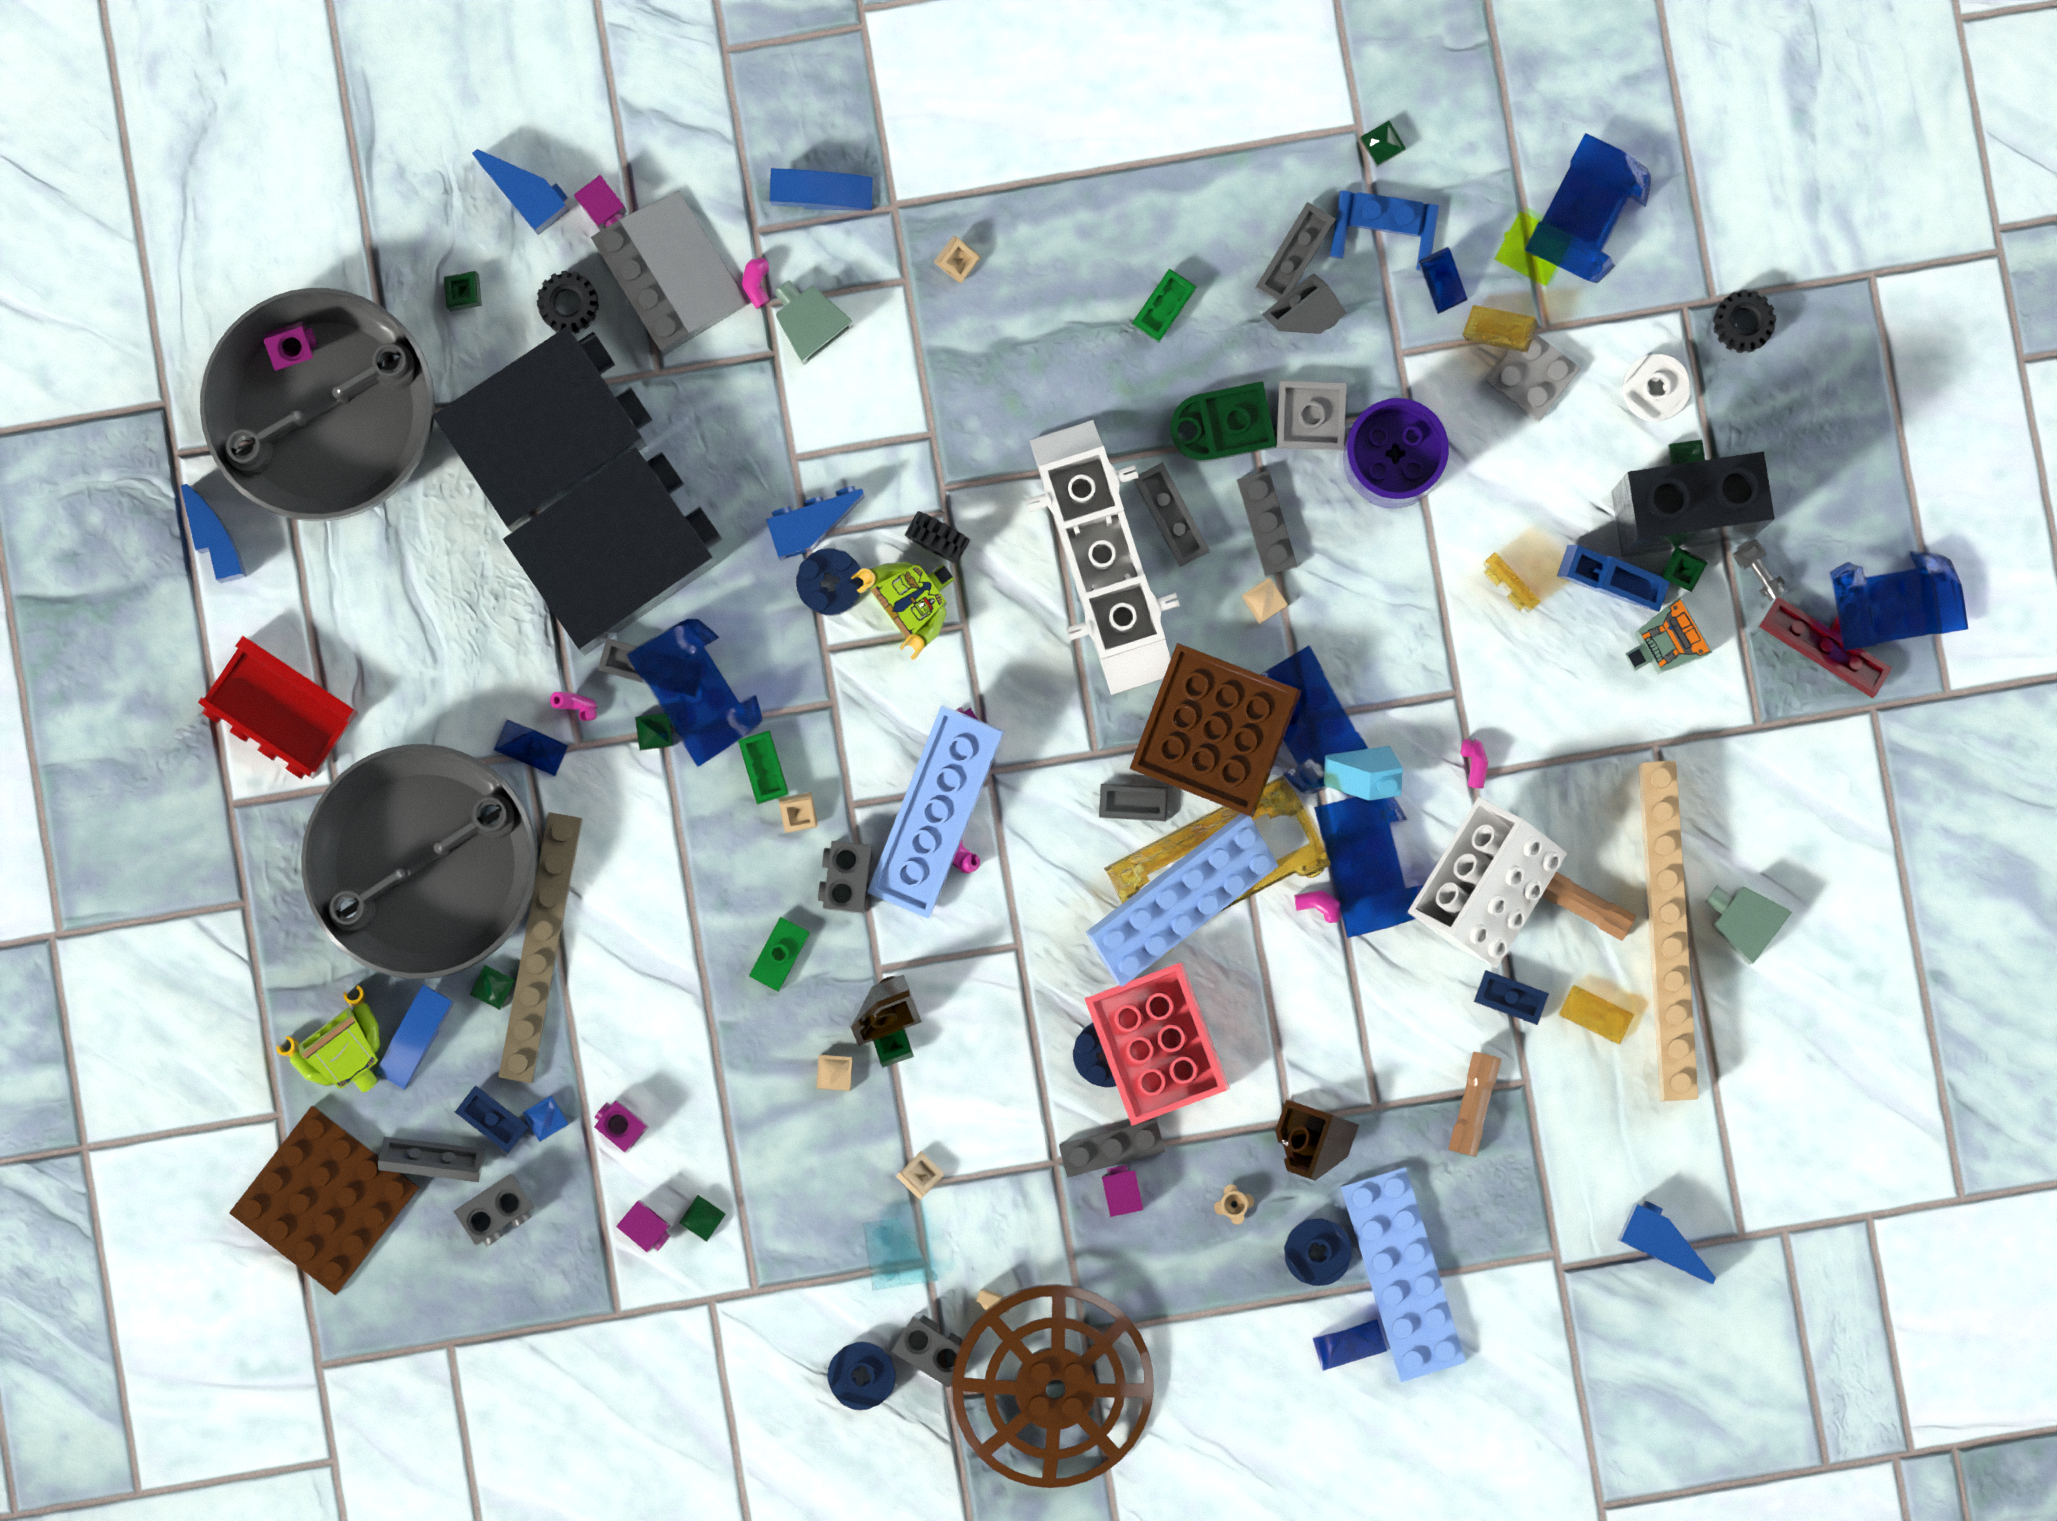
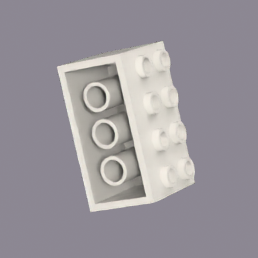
M1478 797L1409 908L1408 913L1452 945L1497 968L1559 869L1567 852L1524 819Z

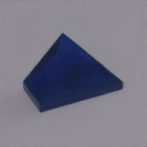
M1449 247L1418 261L1437 314L1468 300Z
M507 719L494 747V751L556 777L569 745Z
M1377 1319L1312 1338L1322 1371L1387 1351Z

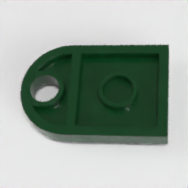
M1263 381L1193 395L1178 405L1171 419L1170 432L1174 445L1181 454L1194 461H1215L1277 447ZM1190 422L1196 426L1197 435L1195 438L1184 440L1179 436L1178 427L1182 423Z

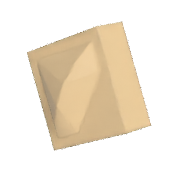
M952 236L934 260V263L954 280L962 283L981 256L958 237Z
M1270 577L1241 596L1259 625L1288 607V604Z
M812 792L778 798L785 833L818 827Z
M819 1055L816 1089L851 1091L853 1057Z
M920 1151L896 1177L921 1200L945 1174Z
M982 1289L978 1294L976 1302L980 1303L987 1310L1006 1296Z

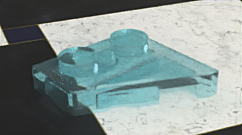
M898 1218L863 1223L872 1290L938 1281L937 1274L926 1262L922 1252L915 1242L911 1240Z

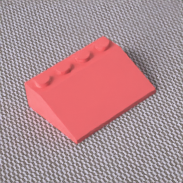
M1177 963L1129 981L1123 987L1116 986L1084 998L1132 1126L1230 1089L1183 963Z

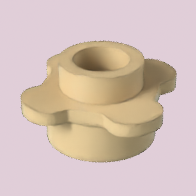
M1230 1184L1224 1188V1195L1220 1201L1215 1203L1214 1210L1218 1215L1224 1214L1231 1218L1233 1224H1241L1245 1219L1244 1214L1247 1209L1254 1205V1199L1250 1194L1244 1195L1237 1190L1235 1185ZM1236 1201L1237 1207H1231V1202Z

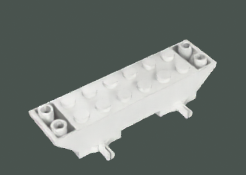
M1093 420L1029 440L1044 486V494L1025 499L1029 513L1048 507L1052 512L1085 613V622L1066 627L1070 641L1090 635L1094 641L1111 695L1163 679L1171 658L1160 622L1161 612L1179 607L1180 604L1176 600V592L1156 599L1155 595L1150 591L1119 495L1120 483L1138 478L1135 465L1133 464L1132 466L1115 471L1108 461Z

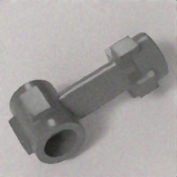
M1753 539L1750 542L1747 540L1736 548L1737 551L1733 553L1735 561L1743 570L1748 567L1752 569L1764 586L1759 590L1763 597L1767 596L1769 601H1772L1786 591L1783 585L1785 581L1782 577L1779 576L1775 579L1761 560V558L1766 556V552L1758 540Z

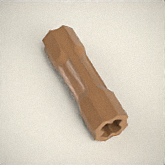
M1558 872L1555 873L1541 896L1553 904L1560 905L1595 924L1600 930L1620 941L1624 940L1636 918V915L1614 903H1609L1573 883L1569 878Z
M1473 1052L1462 1103L1448 1150L1477 1157L1483 1134L1482 1128L1492 1088L1496 1083L1501 1058Z

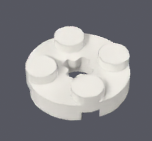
M1647 355L1639 358L1630 366L1624 376L1622 395L1626 405L1636 416L1644 420L1658 423L1674 417L1683 409L1689 399L1690 384L1688 373L1678 360L1668 355ZM1650 380L1655 383L1658 380L1663 381L1662 390L1665 393L1662 396L1659 394L1652 396L1649 393L1650 386L1648 382Z

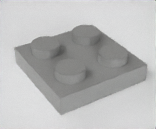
M1527 328L1486 382L1536 421L1540 422L1581 368L1531 329Z
M1279 380L1276 449L1344 451L1347 383Z

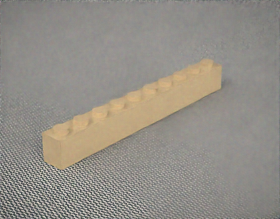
M1676 761L1644 762L1638 765L1660 1102L1698 1099L1677 766Z

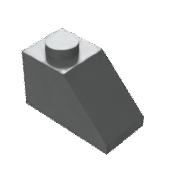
M1313 273L1264 312L1262 316L1278 331L1321 334L1335 326L1338 320L1346 314V311L1328 284Z

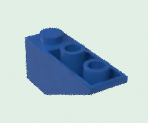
M849 486L836 491L837 497L823 500V496H818L804 501L805 507L792 511L791 507L788 506L771 512L773 517L766 519L779 560L782 561L812 551L865 498L863 489L856 490L855 486Z

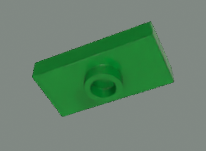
M1169 268L1131 325L1160 343L1197 287Z
M771 731L739 739V747L757 805L789 796Z
M780 917L749 977L779 992L810 932Z

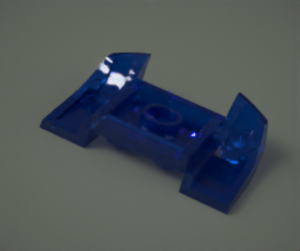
M1585 133L1570 161V167L1542 221L1538 222L1524 251L1587 281L1599 283L1615 267L1611 257L1604 253L1603 250L1630 198L1644 207L1647 205L1651 185V176L1648 168L1626 152Z
M1910 551L1911 559L1916 568L1865 576L1862 566L1846 562L1829 572L1838 612L1843 650L1875 646L1878 643L1930 634H1944L1967 630L1968 622L1963 588L1952 561L1940 554Z
M686 619L661 631L627 653L626 656L642 682L647 684L680 736L681 743L698 768L756 729L763 719L757 696H748L738 701L704 646L720 637L699 619Z
M1310 645L1260 674L1302 690L1283 739L1298 766L1283 775L1303 794H1315L1329 788L1324 784L1326 755L1369 749L1328 681L1326 673Z
M1352 797L1314 807L1341 903L1339 907L1347 938L1390 928L1416 919L1408 913V910L1424 885L1410 888L1406 886L1391 824L1405 821L1407 818L1395 797L1370 801L1359 797Z

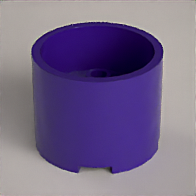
M1390 398L1379 401L1359 415L1349 432L1343 452V466L1346 477L1357 493L1373 505L1391 509L1411 506L1426 497L1439 481L1448 460V437L1439 418L1423 404L1405 398ZM1392 448H1396L1397 453L1403 455V457L1399 458L1397 464L1392 463V458L1386 457Z

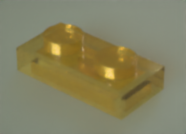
M1473 305L1462 335L1467 341L1528 353L1538 322L1532 316Z
M1496 552L1483 563L1487 568L1484 571L1485 576L1496 587L1501 584L1510 593L1506 598L1518 611L1524 609L1529 613L1541 602Z
M1572 985L1558 1016L1620 1045L1634 1014L1576 985Z

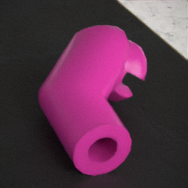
M761 257L751 259L746 264L742 279V287L756 309H760L770 302L761 286L763 275L769 272V263Z
M554 692L551 695L550 703L552 707L579 710V719L581 721H592L597 718L596 708L598 706L593 699L571 692Z
M1464 739L1461 744L1460 754L1463 757H1471L1467 785L1473 788H1484L1488 759L1483 744L1477 739H1474V741Z
M961 840L952 865L959 871L969 874L979 868L980 859L976 854L967 850L963 846V840Z
M1323 890L1294 895L1297 911L1316 908L1324 914L1325 921L1328 923H1336L1342 917L1341 903Z

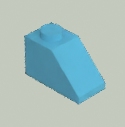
M1390 746L1326 755L1324 775L1326 787L1369 801L1401 796L1403 767Z

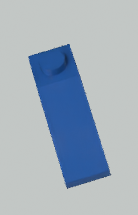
M479 149L472 152L477 162L537 235L541 234L569 211L564 203L569 198L557 183L550 186L544 178Z
M1644 1201L1642 1206L1639 1204L1633 1205L1618 1237V1241L1709 1284H1714L1716 1277L1670 1219L1661 1215L1663 1208L1648 1201Z

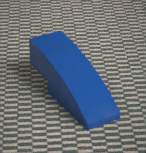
M771 168L770 204L771 206L805 207V209L872 211L873 177L827 171Z
M188 484L180 485L195 551L200 554L210 552L216 580L224 583L247 577L240 553L221 518Z
M1567 545L1557 577L1656 612H1660L1670 584L1669 581L1659 575L1617 558L1604 556L1580 545Z
M423 984L397 1029L376 1073L405 1090L437 1037L438 1030L455 1002Z

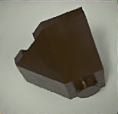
M904 974L898 977H886L879 984L871 987L851 1026L858 1046L922 1022Z
M1286 1099L1275 1133L1278 1143L1283 1144L1287 1156L1284 1159L1287 1171L1316 1181L1348 1157L1359 1125Z

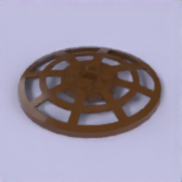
M1062 1284L1036 1285L1018 1290L1000 1299L985 1310L970 1327L960 1344L954 1361L951 1379L952 1404L957 1423L964 1438L978 1457L993 1470L1010 1480L1028 1486L1043 1488L1069 1487L1087 1482L1105 1473L1120 1462L1135 1445L1145 1428L1151 1411L1154 1393L1153 1367L1149 1351L1140 1332L1129 1317L1112 1302L1097 1293L1077 1286ZM1052 1296V1317L1031 1321L1018 1327L1013 1332L999 1317L1008 1309L1022 1302ZM1066 1297L1092 1303L1108 1312L1116 1321L1102 1335L1086 1323L1066 1318ZM989 1326L1002 1342L990 1359L985 1379L964 1377L971 1351L980 1335ZM1051 1328V1347L1032 1353L1021 1341V1339L1036 1331ZM1065 1329L1080 1332L1091 1338L1095 1343L1080 1356L1074 1351L1065 1348ZM1125 1331L1132 1338L1140 1355L1144 1371V1383H1125L1122 1363L1112 1346ZM1011 1350L1022 1362L1016 1373L1015 1380H996L1000 1364L1008 1351ZM1104 1353L1112 1365L1115 1383H1096L1095 1376L1090 1368ZM1054 1379L1061 1380L1064 1384L1063 1393L1058 1397H1049L1046 1393L1047 1384ZM963 1391L984 1393L988 1415L998 1432L983 1444L976 1437L968 1421ZM995 1394L1014 1395L1017 1406L1021 1411L1007 1424L1003 1422L1000 1416ZM1095 1397L1114 1398L1110 1414L1104 1424L1099 1427L1088 1415L1094 1404ZM1144 1397L1136 1426L1127 1441L1119 1449L1107 1434L1112 1430L1120 1416L1124 1405V1398ZM1032 1422L1038 1427L1046 1429L1045 1448L1030 1445L1019 1439L1016 1434ZM1078 1423L1090 1436L1087 1440L1075 1446L1059 1449L1060 1430L1072 1427ZM1008 1442L1025 1454L1044 1459L1042 1478L1031 1477L1014 1471L999 1462L991 1454ZM1096 1445L1109 1457L1101 1465L1085 1473L1067 1478H1056L1058 1459L1080 1455Z

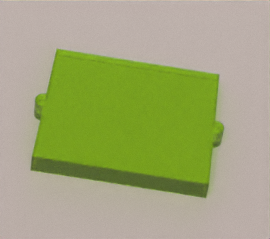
M1520 211L1510 231L1504 233L1505 240L1494 260L1546 287L1556 267L1561 266V257L1572 238Z

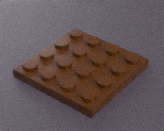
M1177 643L1129 769L1254 817L1302 690Z
M312 1105L229 1214L336 1296L420 1187L402 1173L378 1170L379 1156Z

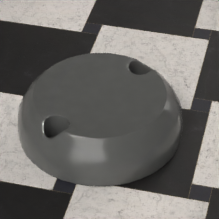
M331 288L291 290L268 298L242 314L227 329L213 350L203 375L200 391V416L205 440L215 463L227 480L256 505L272 513L303 521L346 519L362 514L393 496L418 468L426 453L434 425V417L432 416L435 414L433 379L427 360L408 329L396 317L367 298L348 291ZM303 321L306 329L312 328L318 347L313 348V358L275 371L263 340L264 334ZM294 337L286 338L282 342L284 348L290 352H296L302 347L300 341ZM387 356H400L399 358L383 366V361ZM242 441H253L252 444L238 451V446Z
M406 744L390 747L368 755L342 772L328 786L317 802L307 824L301 853V872L305 894L316 920L330 940L345 954L360 964L386 975L407 979H434L453 975L471 968L498 950L513 934L525 915L535 888L538 868L537 845L530 818L520 798L508 782L494 769L473 756L448 747L430 744ZM487 807H499L483 818V812ZM499 818L497 822L490 824L491 822ZM345 900H357L341 911V905ZM354 912H356L352 917L346 918V917H348L349 915H351V914H353Z

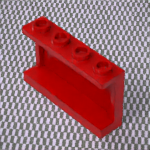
M242 635L235 645L238 649L204 698L201 697L198 701L200 705L205 707L202 714L217 724L223 719L232 725L229 732L244 742H247L249 738L260 744L257 749L260 753L273 761L277 756L288 763L285 769L301 780L305 775L314 779L358 712Z

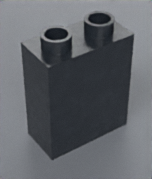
M566 326L432 415L511 532L633 448L637 447L640 451L647 446L638 430L653 420L631 387L616 397L614 396L601 374L615 366V363L594 332L577 341L569 327Z
M637 447L633 448L503 538L509 550L584 656L606 642V638L610 639L717 565L708 549L723 539L700 506L686 516L682 514L670 494L685 484L662 451L646 462Z
M1764 451L1629 471L1611 491L1622 557L1674 550L1676 547L1688 548L1754 538L1775 519Z

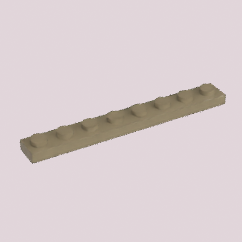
M548 812L498 1076L500 1078L533 1083L583 820L579 817Z

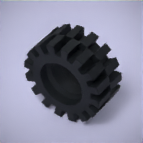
M561 271V274L556 275L554 273L550 275L551 278L548 281L545 279L542 283V289L538 290V300H536L539 314L544 322L556 332L566 326L574 334L579 333V330L582 328L587 329L590 326L589 323L595 320L596 311L599 309L598 295L593 285L585 276L582 277L574 271L573 273ZM565 290L576 292L581 299L579 309L571 315L561 314L555 307L556 297Z
M1741 290L1737 293L1735 291L1727 298L1725 297L1719 304L1713 317V322L1715 323L1713 330L1719 336L1718 341L1727 345L1725 348L1729 350L1734 349L1736 353H1743V351L1750 353L1757 348H1761L1770 339L1776 327L1774 326L1776 315L1773 314V305L1767 303L1768 299L1765 296H1759V292L1756 291L1747 292V290ZM1740 309L1752 311L1757 318V327L1749 334L1737 332L1732 325V316Z
M917 511L905 533V536L916 544L955 564H958L970 542V539L958 532V530L920 511Z

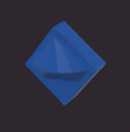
M552 1095L522 1113L539 1142L569 1125Z

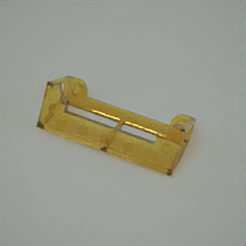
M1284 776L1266 784L1255 815L1251 818L1255 820L1266 813L1270 819L1282 815L1289 817L1296 815L1309 840V844L1276 860L1278 867L1223 910L1294 873H1297L1298 876L1313 878L1320 875L1324 868L1331 865L1299 797ZM1223 806L1105 867L1104 870L1121 903L1123 904L1145 884L1150 882L1148 874L1187 855L1239 815L1240 812Z

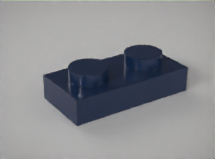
M1485 970L1473 1002L1538 1025L1549 993Z
M477 1085L473 1087L455 1111L457 1115L508 1154L530 1127Z

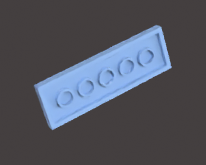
M944 705L940 707L867 893L929 919L931 917L1005 731Z
M1240 813L1086 931V934L1116 984L1123 987L1275 870L1278 864L1252 818Z
M1406 1167L1341 1186L1343 1198L1400 1382L1466 1363Z

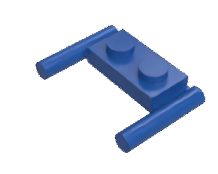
M1340 191L1330 257L1343 259L1348 226L1421 237L1416 270L1429 272L1439 206L1368 193Z

